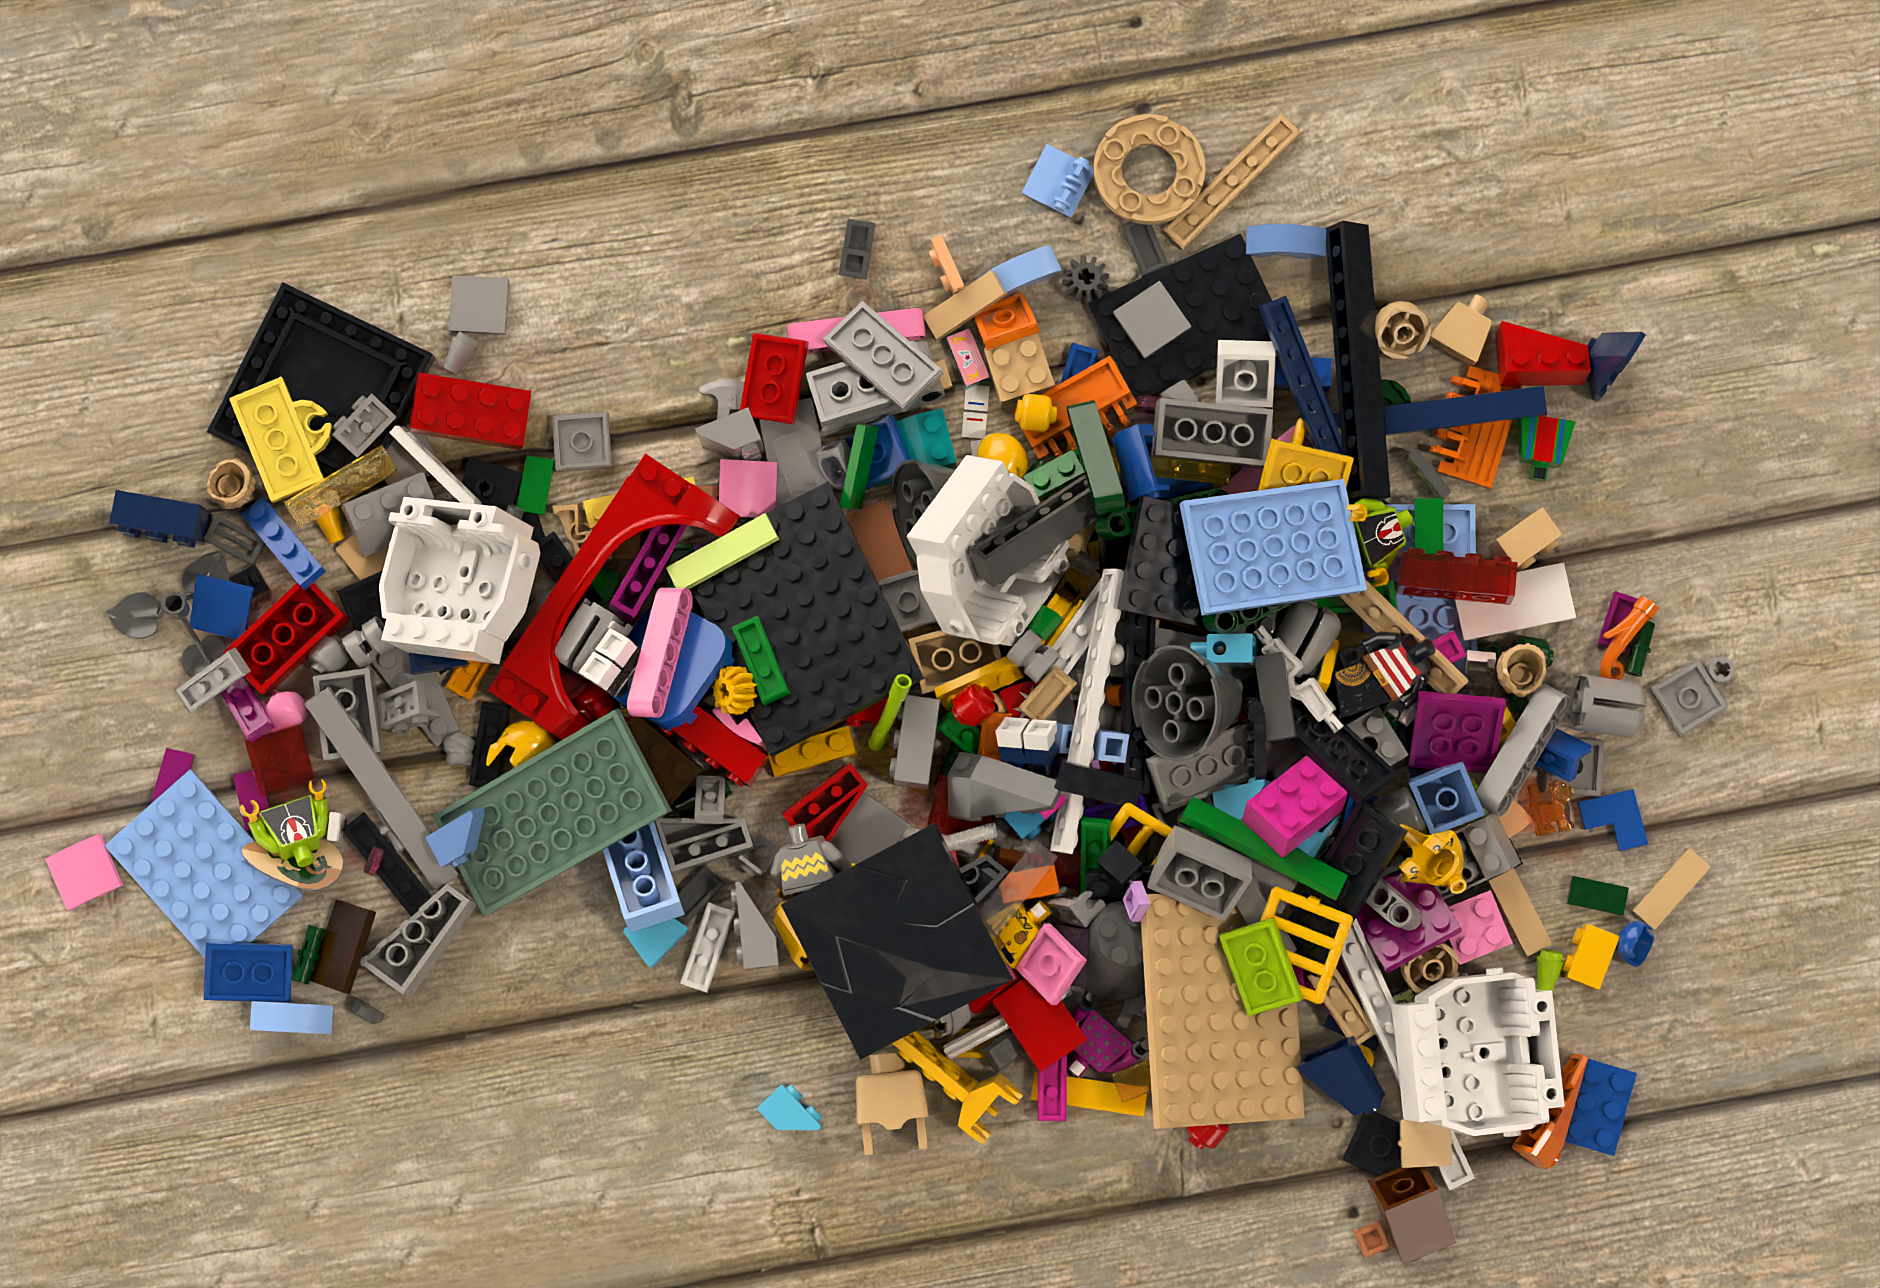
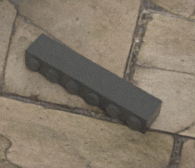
M1116 470L1124 498L1128 499L1120 471ZM1085 475L971 548L969 553L978 577L993 587L1002 584L1007 578L1028 567L1030 563L1049 553L1065 540L1072 538L1074 534L1086 526L1093 524L1098 518Z

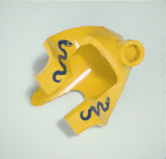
M1399 824L1408 831L1404 841L1412 849L1411 856L1399 865V868L1403 871L1400 881L1431 884L1441 887L1448 886L1452 893H1462L1466 889L1467 884L1461 875L1463 870V851L1456 833L1448 830L1425 835L1409 826Z

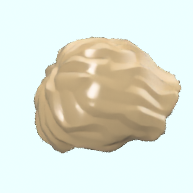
M238 458L227 459L219 462L216 465V469L210 471L207 492L212 502L218 504L223 509H235L248 503L252 492L255 491L256 480L251 469Z
M1529 643L1525 645L1518 644L1502 652L1496 666L1498 684L1508 694L1512 693L1518 697H1525L1530 692L1536 691L1541 686L1547 673L1544 652Z

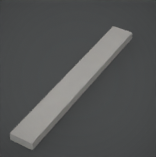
M327 687L304 703L432 887L437 889L457 876L459 871L457 868H453L452 865L440 866L425 838L432 834L331 688Z

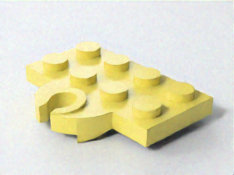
M282 377L229 398L272 503L325 482L315 455L323 451L330 442L333 430L332 424L325 423L322 429L318 431L310 429L312 418L328 415L322 407L308 400L293 402Z

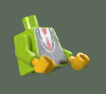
M1361 498L1355 504L1347 505V510H1352L1349 522L1354 524L1362 566L1373 568V570L1367 572L1369 578L1374 577L1375 579L1373 587L1386 585L1389 581L1387 571L1398 555L1399 549L1406 544L1402 529L1411 526L1413 518L1406 509L1397 513L1394 507L1387 506L1380 500Z
M321 779L322 789L314 791L310 780L308 787L314 794V799H312L311 795L261 812H259L257 802L250 800L254 808L251 814H248L244 806L241 805L240 813L244 817L249 818L248 825L257 844L271 853H278L282 860L295 857L299 867H305L313 863L314 858L311 851L320 847L319 839L325 836L330 815L327 798L323 797V792L326 789L325 781Z

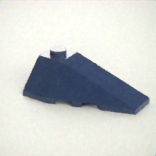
M1606 332L1601 333L1597 339L1593 337L1590 339L1587 345L1591 371L1587 379L1594 401L1598 402L1608 390L1607 386H1611L1619 373L1623 371L1645 338V333Z

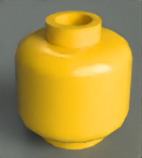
M1026 394L1022 400H1017L1015 422H1019L1021 429L1045 432L1048 430L1050 423L1055 424L1057 407L1052 406L1049 396Z

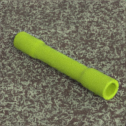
M905 674L896 676L878 724L874 727L868 745L874 751L884 749L900 706L911 687L912 681Z

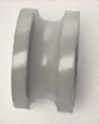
M1726 657L1715 658L1707 666L1708 675L1716 683L1730 680L1735 672L1733 662ZM1716 663L1720 666L1726 665L1727 670L1724 672L1727 675L1725 677L1722 674L1717 676L1714 673V670L1717 669L1714 667Z

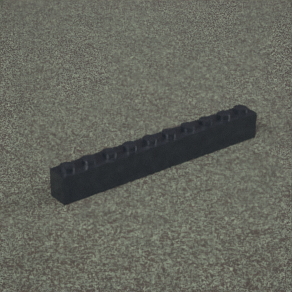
M1342 220L1326 227V252L1342 453L1354 458L1346 491L1349 501L1357 502L1361 498L1381 501L1391 497L1379 346L1375 334L1376 310L1369 225Z

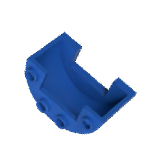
M1152 424L1134 425L1115 434V437L1112 438L1128 501L1131 506H1138L1140 496L1167 500L1213 488L1206 463L1151 457L1152 440L1155 435Z

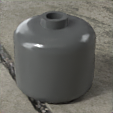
M1403 787L1372 802L1371 806L1397 824H1404L1425 835L1429 834L1415 796L1409 788ZM1404 839L1401 842L1398 849H1401L1408 845L1407 842L1404 841Z

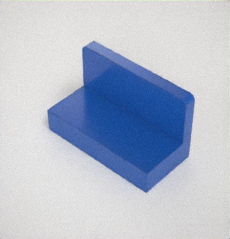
M1556 728L1535 765L1571 782L1576 778L1579 760L1591 752L1592 746Z

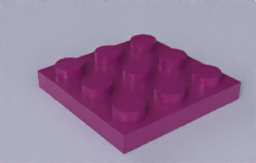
M1419 691L1408 767L1436 769L1463 761L1467 772L1487 774L1497 757L1506 706L1505 698Z
M1402 870L1384 880L1420 910L1422 915L1420 925L1411 931L1396 927L1366 902L1356 917L1368 945L1386 973L1393 971L1462 932L1461 926L1435 886L1431 884L1401 882ZM1384 892L1380 897L1381 905L1388 899L1387 892ZM1408 909L1402 912L1401 922L1407 920L1409 916Z

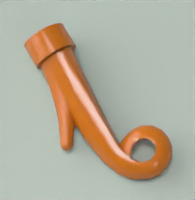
M1640 596L1633 605L1634 609L1616 627L1604 633L1603 637L1605 639L1614 638L1602 658L1600 665L1601 677L1618 680L1623 678L1624 667L1616 659L1647 620H1651L1659 610V607L1646 597ZM1615 667V672L1611 675V668Z

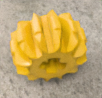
M729 666L720 669L715 682L711 684V687L714 689L711 697L716 699L715 707L721 708L722 713L743 714L754 706L753 698L757 697L754 687L757 684L752 682L753 674L747 673L746 667Z

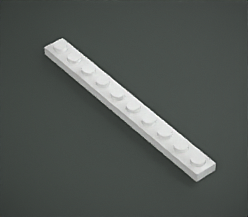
M1103 569L1067 758L1068 762L1089 766L1094 757L1093 743L1100 726L1098 717L1100 707L1105 700L1104 685L1110 673L1109 659L1111 650L1116 642L1114 635L1115 627L1121 615V610L1117 609L1124 570ZM1062 792L1061 794L1067 801L1057 810L1050 851L1073 854V849L1078 842V823L1084 810L1082 804L1083 796Z
M1355 919L1340 957L1400 1086L1392 1015V1004H1395L1358 921ZM1451 1131V1138L1454 1140V1143L1451 1144L1452 1165L1436 1166L1446 1189L1449 1191L1475 1178L1453 1131Z

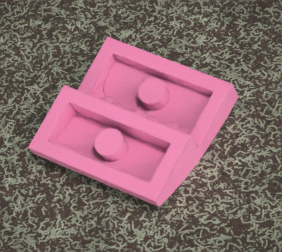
M720 459L719 502L740 515V517L757 518L776 508L777 462Z
M715 707L712 710L734 733L756 748L767 752L756 726L747 718L741 722L735 714L722 713L719 707Z
M97 834L45 859L67 911L73 910L94 898L102 897L123 886L109 850L105 847L106 843L102 834Z

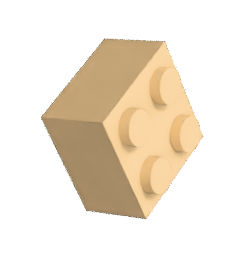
M1038 333L989 350L984 349V358L1000 407L1017 403V400H1022L1026 394L1041 395L1055 387Z
M1542 507L1496 539L1489 548L1506 572L1510 574L1514 570L1520 572L1536 561L1534 558L1536 554H1539L1542 558L1559 545L1557 539L1563 534Z

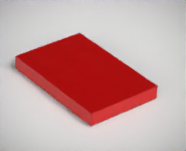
M753 333L740 410L748 407L753 419L795 425L809 342Z
M1025 978L992 1000V1003L1040 1073L1088 1041L1062 1001L1060 1000L1058 1005H1051Z

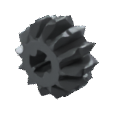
M1081 255V264L1072 259L1070 265L1073 269L1064 268L1063 273L1068 277L1062 280V285L1070 286L1066 290L1068 296L1077 292L1076 302H1079L1083 295L1086 296V302L1091 303V294L1095 298L1100 299L1102 297L1100 290H1108L1109 285L1103 281L1108 280L1110 274L1101 273L1106 267L1104 263L1095 266L1097 260L1095 256L1091 258L1090 263H1086V256ZM1082 274H1087L1088 278H1093V280L1090 279V284L1086 285L1083 280H1079L1082 279Z

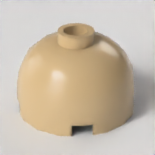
M1396 301L1386 305L1379 311L1375 321V334L1378 346L1385 355L1394 359L1409 358L1408 355L1415 351L1419 353L1430 339L1431 325L1428 318L1418 306L1411 302Z
M1443 942L1401 966V974L1407 985L1419 994L1443 978L1458 977L1457 969L1460 962L1455 951Z

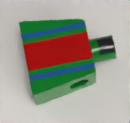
M1546 416L1518 419L1519 462L1532 464L1530 480L1545 482L1547 480L1548 467L1559 468L1563 463L1575 421Z

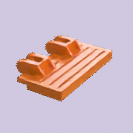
M1108 356L1042 393L1041 395L1051 398L1052 406L1057 407L1055 424L1050 423L1048 430L1045 432L1023 430L1039 460L1050 455L1044 445L1047 442L1056 458L1063 455V452L1059 450L1055 443L1059 439L1065 437L1071 450L1074 451L1077 448L1075 440L1069 432L1071 426L1067 414V406L1095 400L1101 422L1111 438L1115 435V429L1109 423L1105 414L1114 409L1121 425L1127 429L1131 425L1118 402L1122 401L1127 411L1138 406L1111 356Z
M1471 365L1468 368L1466 378L1453 375L1450 381L1455 386L1473 390V395L1522 389V386H1500L1499 374ZM1447 392L1445 399L1462 397L1463 395ZM1512 420L1452 427L1450 431L1436 429L1434 436L1458 444L1456 451L1438 445L1430 446V453L1453 460L1452 463L1440 460L1437 472L1457 480L1491 489Z

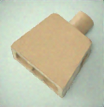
M1474 295L1469 306L1457 302L1432 331L1428 342L1467 365L1474 366L1479 359L1492 321L1483 315L1489 302L1479 295Z

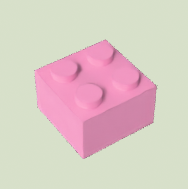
M1491 890L1448 906L1462 929L1461 933L1445 941L1457 954L1460 962L1458 965L1513 944Z

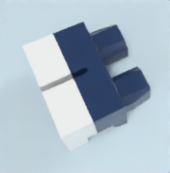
M1005 717L996 730L1001 761L1008 762L1010 765L1025 770L1028 764H1034L1037 774L1049 775L1053 769L1054 757L1059 751L1058 747H1055L1054 736L1057 732V721L1032 719L1030 722V719Z

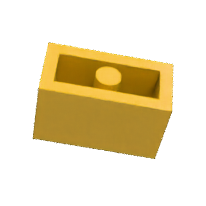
M1583 924L1582 928L1578 927L1572 938V943L1575 944L1572 955L1567 954L1564 959L1565 963L1562 970L1565 973L1563 978L1593 990H1600L1620 936L1590 924Z

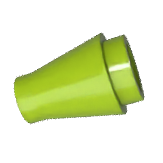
M1541 949L1540 955H1537V990H1552V993L1554 992L1555 984L1565 963L1562 960L1563 953Z

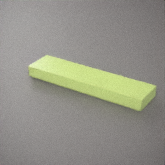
M764 513L671 564L666 569L676 588L690 589L778 541L779 537L768 516Z

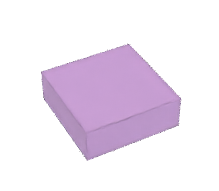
M1132 881L1123 897V902L1131 922H1141L1150 906L1142 881Z

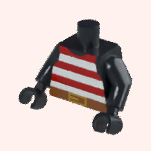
M1380 631L1361 641L1358 647L1354 645L1347 646L1344 649V654L1350 651L1357 652L1356 658L1348 661L1349 664L1354 665L1360 661L1361 654L1365 653L1362 658L1391 700H1398L1396 705H1389L1384 710L1385 714L1388 709L1395 708L1398 711V716L1391 722H1396L1401 716V711L1404 708L1408 709L1417 701L1419 691H1425L1429 681L1427 671L1433 667L1428 657L1435 654L1436 649L1433 642L1429 639H1424L1418 643L1410 633L1400 635L1398 632Z

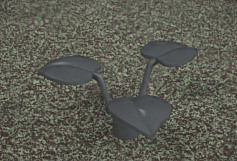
M223 553L202 557L186 569L182 577V586L192 594L187 595V593L180 594L178 592L167 594L158 613L159 605L154 597L144 592L134 593L107 610L110 621L123 634L135 639H144L155 634L158 628L156 619H161L165 612H167L170 618L181 620L196 643L184 650L181 659L185 672L190 677H194L224 655L223 652L227 649L224 642L213 635L207 636L200 641L186 618L190 611L187 600H193L196 578L199 574L230 582V575Z

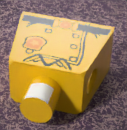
M1039 901L1031 909L1026 904L1013 903L986 920L1007 962L1013 969H1015L1042 928L1041 922L1051 914L1050 909L1042 901Z

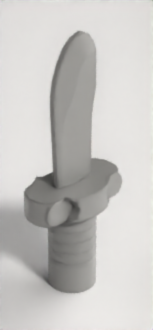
M371 800V804L384 824V827L380 829L381 835L389 837L397 853L405 851L406 848Z

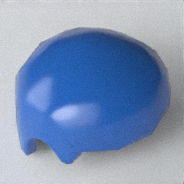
M1633 921L1626 925L1618 934L1620 937L1616 950L1619 958L1634 967H1639L1646 959L1654 942V935L1647 930H1652V927L1642 921Z

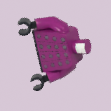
M1084 991L1079 1004L1071 1016L1088 1041L1074 1049L1077 1055L1067 1068L1079 1078L1090 1066L1099 1073L1104 1071L1110 1074L1127 1069L1140 1058L1146 1057L1149 1054V1049L1145 1050L1141 1046V1042L1146 1038L1141 1037L1135 1043L1095 1008L1099 997L1097 996L1095 1001L1090 1002L1086 999L1089 991Z

